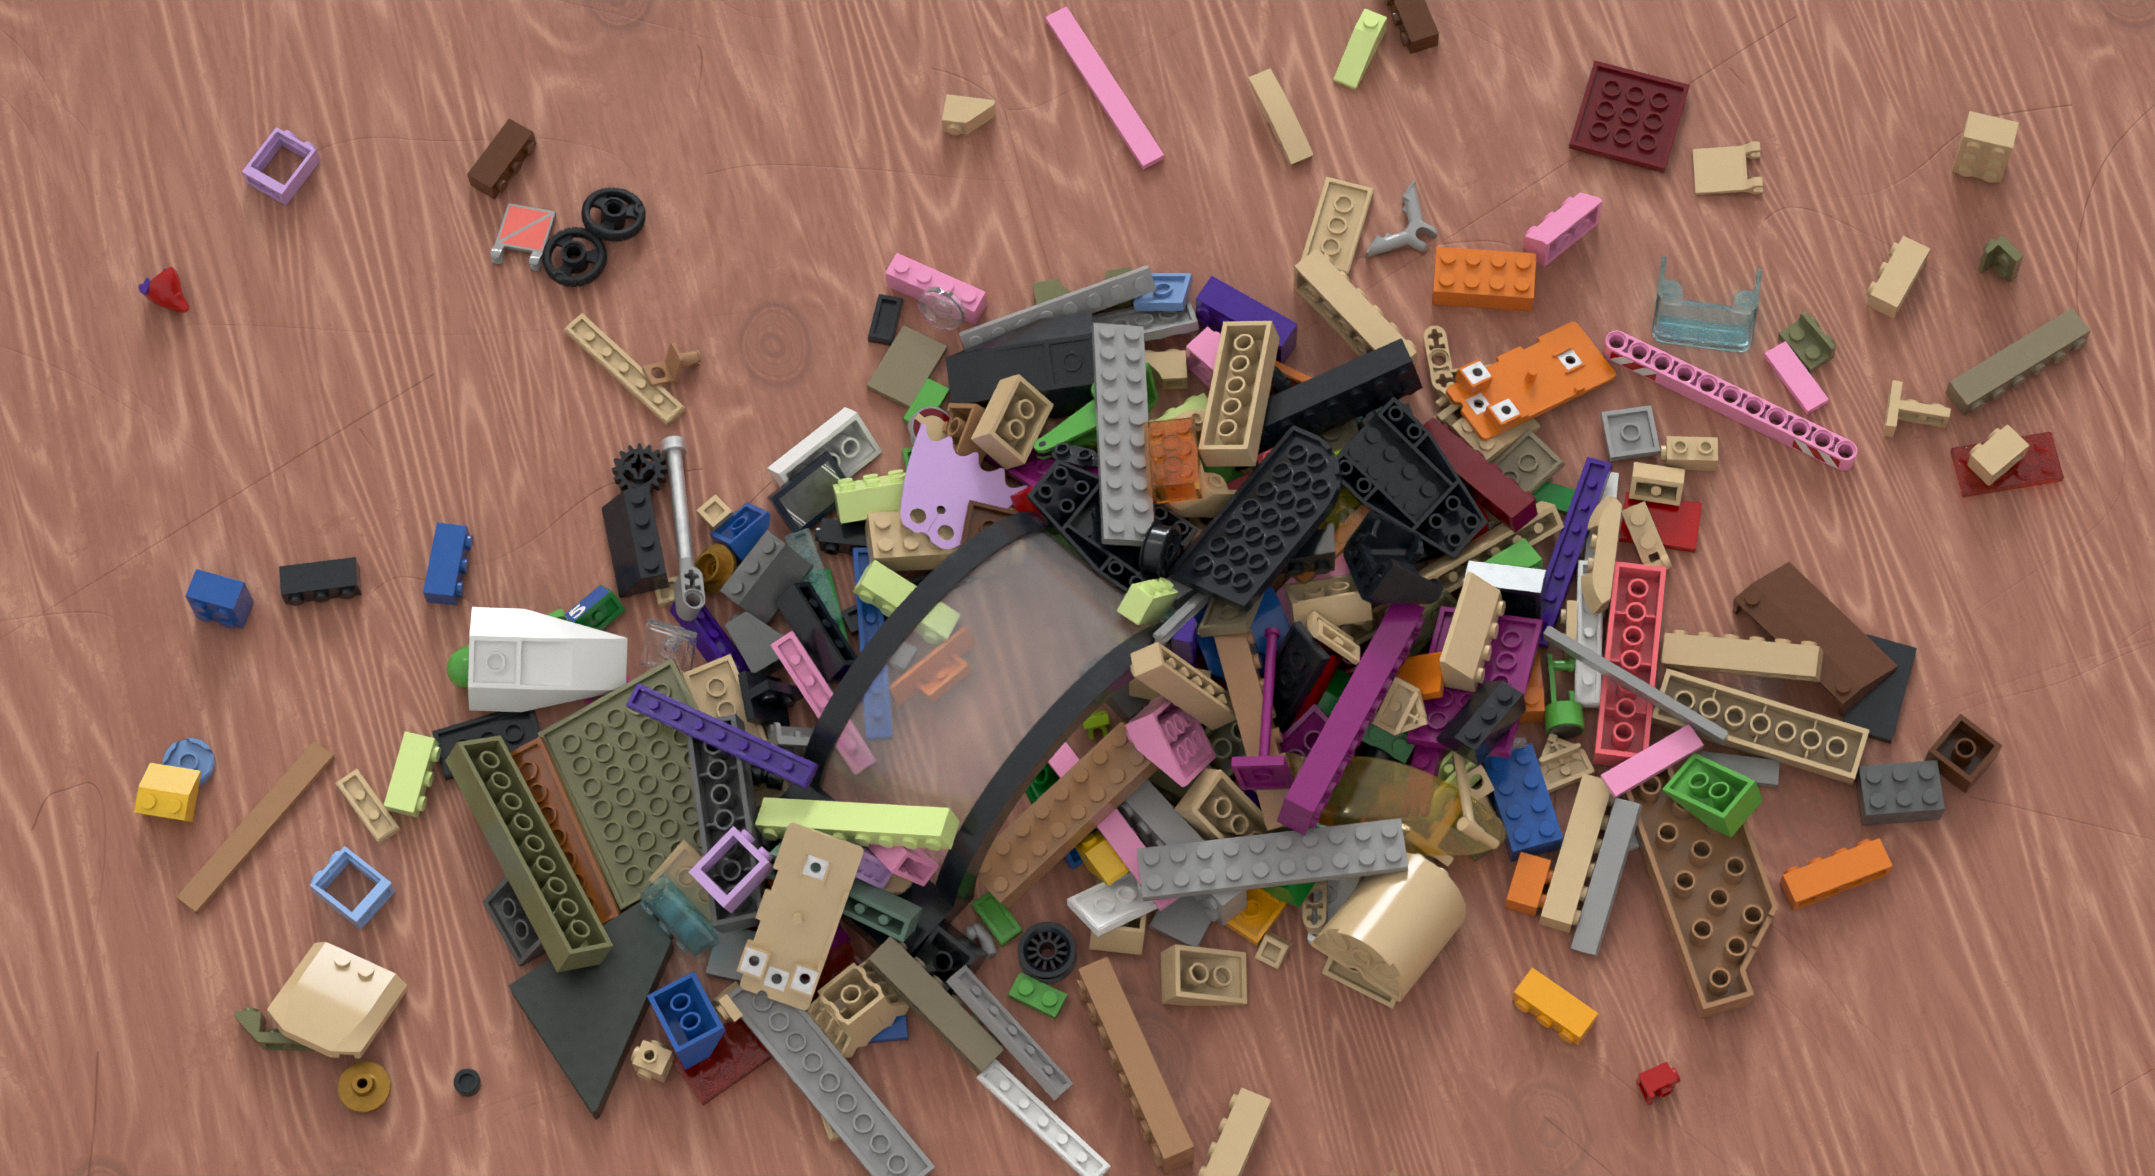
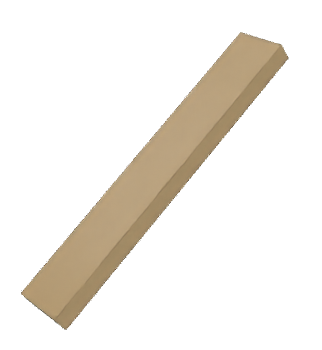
M583 313L564 328L565 333L667 427L686 411L685 407L661 385L651 386L642 367Z

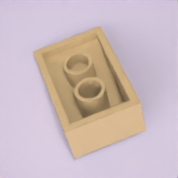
M1462 417L1451 426V431L1457 437L1462 436L1474 451L1479 450L1491 464L1528 429L1535 433L1541 426L1534 419H1531L1496 437L1482 441L1465 418Z
M1097 878V884L1103 882L1099 878ZM1146 914L1099 937L1091 931L1089 949L1142 955Z
M1176 944L1161 952L1162 1004L1179 1006L1246 1005V952Z

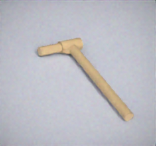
M1452 751L1463 817L1457 822V829L1475 841H1481L1488 847L1496 849L1499 846V840L1486 833L1474 819L1464 757Z

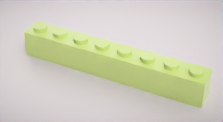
M764 797L755 826L764 838L772 841L783 839L787 826L790 823H797L861 846H869L870 844L881 845L886 848L904 846L908 849L920 847L939 851L940 849L952 848L960 821L950 808Z

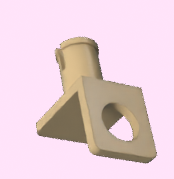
M1482 765L1475 766L1467 771L1471 802L1474 804L1479 815L1486 821L1496 815V811H1494L1487 797V794L1495 789ZM1475 774H1479L1482 777V782L1475 784L1471 788L1469 784L1470 778Z

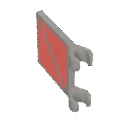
M508 203L495 245L490 253L492 263L502 264L506 248L532 253L529 258L530 269L540 271L543 250L548 242L556 212Z

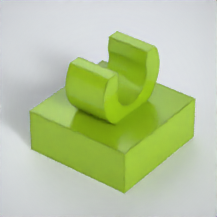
M1105 710L1094 712L1082 724L1084 730L1087 729V735L1091 740L1094 739L1093 730L1095 728H1101L1104 737L1108 734L1105 726L1110 724L1107 712Z

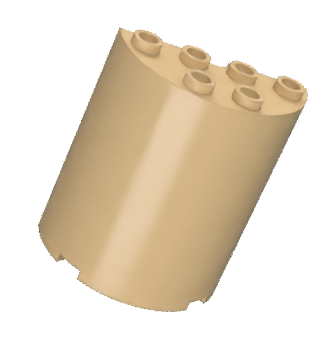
M1406 852L1408 871L1365 876L1311 943L1312 947L1345 968L1357 969L1364 980L1401 1002L1466 918V903L1459 889L1449 877L1448 872L1428 861L1423 855Z

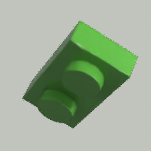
M1020 972L1008 994V998L1056 1020L1068 995Z

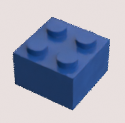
M196 569L185 596L196 618L204 622H210L211 620L220 622L222 626L229 629H234L235 627L244 628L254 603L245 582Z

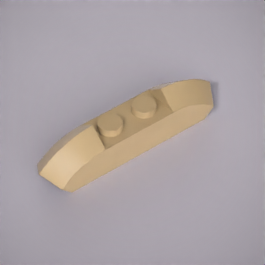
M1607 496L1597 505L1590 517L1587 528L1593 533L1590 549L1594 550V558L1589 557L1588 574L1581 576V589L1584 600L1593 615L1607 610L1611 598L1622 504L1612 496Z

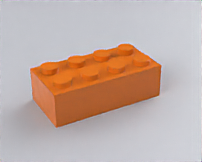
M1436 247L1432 305L1532 312L1536 253Z

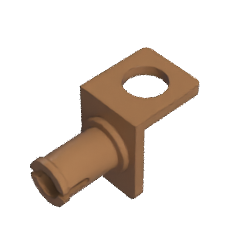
M675 342L670 343L665 361L644 365L642 370L651 386L678 381L682 368L701 365L702 357L697 349L680 353ZM653 370H661L665 377L655 378L651 372Z

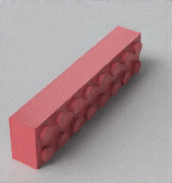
M1615 561L1604 658L1655 688L1667 567ZM1604 675L1601 678L1593 764L1615 767L1649 747L1653 704Z

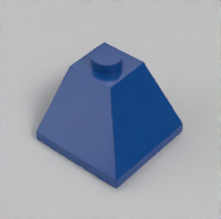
M747 502L709 535L717 544L729 547L734 553L736 562L741 564L763 534L769 530L771 515L768 511Z

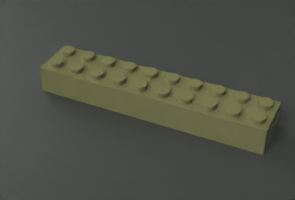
M501 735L457 742L445 762L556 972L601 964L612 949L613 944Z

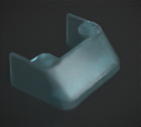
M1662 256L1657 280L1651 330L1652 336L1662 343L1732 352L1747 351L1753 340L1762 269L1757 268L1753 290L1737 292L1732 306L1682 300L1683 288L1678 282L1664 279L1667 257Z

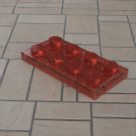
M2052 432L2020 436L2029 444L2026 455L1989 486L1967 466L1970 458L1969 452L1977 444L1953 447L1951 449V456L1962 497L2062 481L2064 476Z

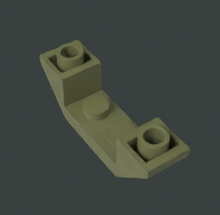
M244 1008L243 1011H235L234 1016L238 1023L263 1050L315 1051L283 1036L278 1029H268L265 1032L266 1018L258 1009Z

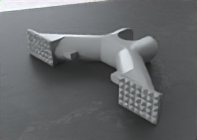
M1415 180L1410 183L1411 185L1402 195V204L1405 205L1402 212L1407 214L1409 223L1405 231L1393 235L1386 233L1383 238L1377 235L1368 250H1366L1365 258L1367 260L1370 256L1405 246H1410L1419 252H1427L1429 246L1416 236L1418 234H1425L1431 238H1437V229L1423 221Z

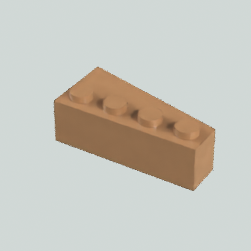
M949 403L947 411L951 413L949 422H944L942 432L946 433L945 438L948 436L952 437L953 449L959 456H967L977 452L979 455V465L981 466L987 453L975 444L971 437L985 408L978 404Z

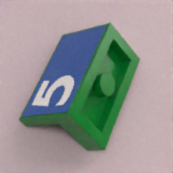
M600 584L570 609L565 616L570 622L602 630L626 609L612 590Z

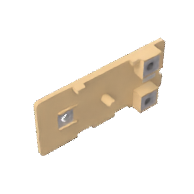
M790 823L787 826L773 866L774 869L778 870L772 889H765L755 918L760 920L754 940L748 938L737 968V972L743 973L740 982L742 989L755 994L759 991H765L767 998L801 1010L809 1008L864 853V849L861 846L797 823ZM812 863H819L821 870L814 872L811 869ZM751 956H757L759 961H753ZM802 974H808L810 979H804ZM772 975H781L782 981L775 983L772 980Z

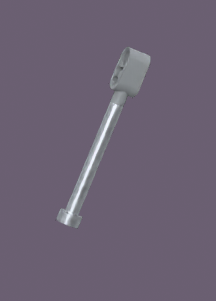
M669 436L661 441V453L668 461L680 573L674 583L677 615L681 619L693 621L697 618L705 604L703 575L698 568L694 567L682 458L687 454L686 440L681 436Z

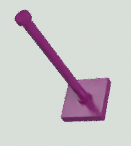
M1274 627L1266 628L1264 634L1267 638L1259 756L1232 757L1231 761L1232 770L1241 790L1290 789L1294 782V777L1285 756H1269L1277 639L1280 638V630Z

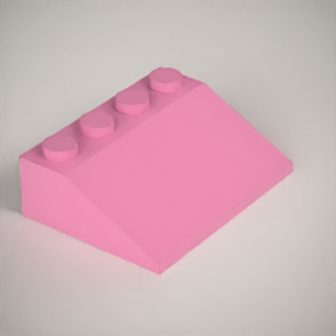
M1156 697L1125 724L1126 735L1129 741L1134 743L1136 749L1181 787L1188 785L1217 757L1201 723L1165 697Z

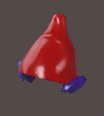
M173 267L164 268L151 281L149 278H146L144 283L138 286L140 293L156 305L180 313H185L190 309L184 298L179 276Z

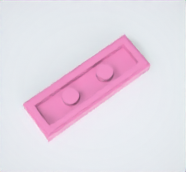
M1786 341L1764 354L1766 361L1806 415L1828 403V397Z

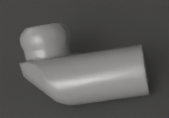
M973 923L972 926L966 927L965 930L970 940L978 938L982 950L989 954L986 957L987 959L998 954L992 936L979 923Z

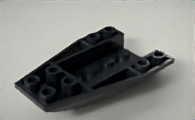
M1092 312L1043 318L945 357L951 403L978 404L986 409L999 381L1020 374L1054 404L1048 418L1072 416L1093 400L1091 394V387L1094 383Z
M1392 397L1336 455L1342 470V486L1357 501L1376 514L1419 534L1422 541L1453 559L1488 522L1431 432L1395 397Z
M1057 459L1027 495L1030 502L1098 576L1124 594L1128 592L1132 584L1159 578L1158 574L1149 573L1148 575H1143L1139 567L1141 546L1102 544L1099 476ZM1153 498L1154 520L1159 519L1163 522V525L1170 527L1174 524H1178L1181 527L1182 543L1179 559L1198 528Z

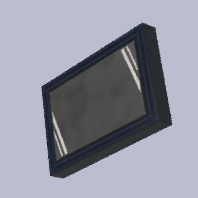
M825 451L767 498L794 537L799 538L821 521L822 518L836 509L832 485L838 484V480L844 479L846 476L830 453Z

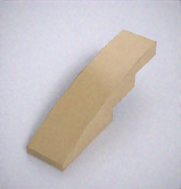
M1267 69L1248 77L1247 79L1266 123L1270 124L1277 143L1281 144L1289 165L1312 157L1314 154L1272 70Z

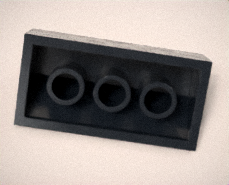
M647 485L624 490L602 507L619 598L670 587L649 487Z

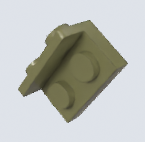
M2003 235L1996 241L1994 239L1990 240L1983 247L1984 252L1980 258L1981 263L1978 271L1983 274L1993 266L1995 272L2000 277H2005L2009 282L2013 281L2018 276L2024 255Z
M1805 311L1800 314L1798 321L1781 331L1778 335L1782 343L1787 342L1809 373H1812L1834 357L1836 350L1834 340L1830 335H1825L1820 329L1818 321L1813 316H1809Z

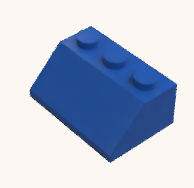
M695 971L647 995L685 1070L707 1059L726 1030Z

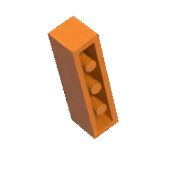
M1870 838L1862 840L1856 844L1857 847L1849 850L1841 848L1833 852L1832 856L1828 858L1817 857L1808 862L1807 866L1801 868L1794 866L1784 871L1780 885L1792 911L1889 875L1893 865L1880 838L1873 841Z

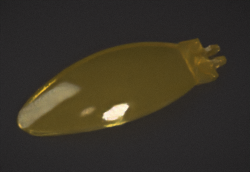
M1287 752L1290 763L1289 768L1295 780L1307 757ZM1353 756L1351 763L1348 767L1346 766L1343 772L1344 774L1337 788H1334L1327 807L1323 808L1318 823L1329 827L1401 818L1406 852L1418 853L1424 856L1470 855L1492 849L1457 829V822L1463 817L1459 789L1420 769L1378 758ZM1471 796L1475 821L1486 833L1499 840V845H1501L1505 841L1507 834L1503 823L1490 809Z

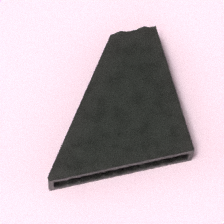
M644 900L603 925L613 947L601 964L557 973L549 959L509 985L512 995L595 1120L603 1112L648 1010L650 1001L647 995L656 991L674 951L671 942L674 936L667 926L661 927L657 921L660 919L658 912L653 905L648 907Z

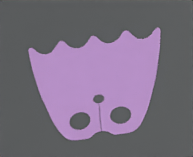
M923 423L918 431L905 475L900 507L901 521L910 530L916 533L923 532L927 534L931 542L940 548L952 549L960 545L969 500L1008 509L1013 504L1010 496L1028 486L1008 487L1005 484L1004 468L991 472L982 470L979 465V455L977 452L967 456L957 455L953 449L951 436L937 442L932 441L928 437L926 425ZM938 506H943L945 508L944 514H939L936 509ZM912 510H923L926 514V520L921 524L914 523L910 518ZM947 525L953 529L954 535L950 540H943L939 537L938 529L940 526Z

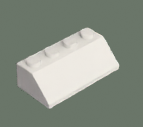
M844 407L767 469L779 487H781L827 451L846 478H850L881 454L882 450L859 414Z

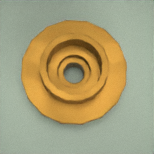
M721 544L710 545L697 558L695 567L703 575L704 592L710 594L721 593L720 589L735 572L736 559L729 547Z
M367 1061L352 1064L343 1072L338 1084L340 1100L348 1109L356 1113L376 1111L385 1104L391 1091L388 1073L382 1066ZM361 1082H368L365 1088H359Z

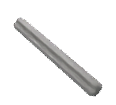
M1198 591L1153 633L1154 643L1159 642L1165 645L1191 617L1193 618L1209 603L1211 596Z

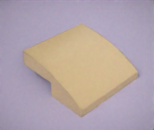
M1312 611L1307 616L1308 631L1314 638L1354 665L1360 662V646L1354 643L1352 636L1315 611Z

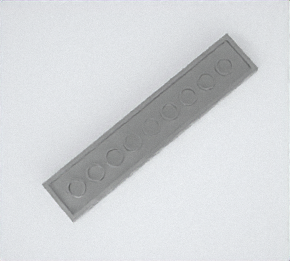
M1093 323L1092 346L1102 544L1142 546L1145 534L1154 521L1143 326Z
M1401 818L1308 829L1305 836L1296 831H1286L1137 849L1143 902L1408 871Z
M775 974L772 975V980L775 983L781 982ZM740 985L728 994L743 1014L740 1017L871 1176H927L935 1170V1166L805 1010L767 998L765 991H759L755 994L742 989Z

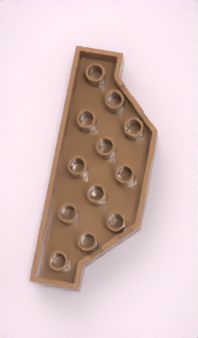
M1671 766L1621 795V798L1642 805L1635 829V836L1698 1015L1702 1019L1751 1005L1754 993L1746 971L1775 918L1778 905L1747 820L1731 838L1707 826L1663 792L1662 789L1675 775Z

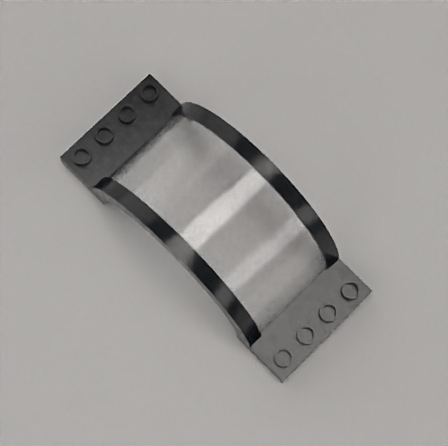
M1020 512L1008 516L982 530L938 565L895 609L851 665L828 701L813 730L803 758L816 763L819 767L808 789L806 790L792 784L779 797L784 799L951 809L960 821L952 848L940 849L939 851L920 848L939 867L924 887L913 882L911 887L904 893L896 895L922 907L915 931L904 941L908 947L906 951L913 958L937 924L951 923L973 900L976 880L983 861L999 830L1017 802L1069 737L1104 702L1127 683L1135 679L1130 668L1132 664L1130 654L1154 644L1155 638L1153 633L1166 622L1165 619L1137 625L1117 612L1126 594L1098 576L1070 544L1059 536V532L1038 512ZM1171 639L1163 645L1170 651H1172ZM1198 646V658H1199V657L1202 656V653H1201L1200 648H1199V646ZM760 832L762 847L768 852H771L783 841V839H777L776 841L768 840ZM842 913L841 920L876 950L890 937Z

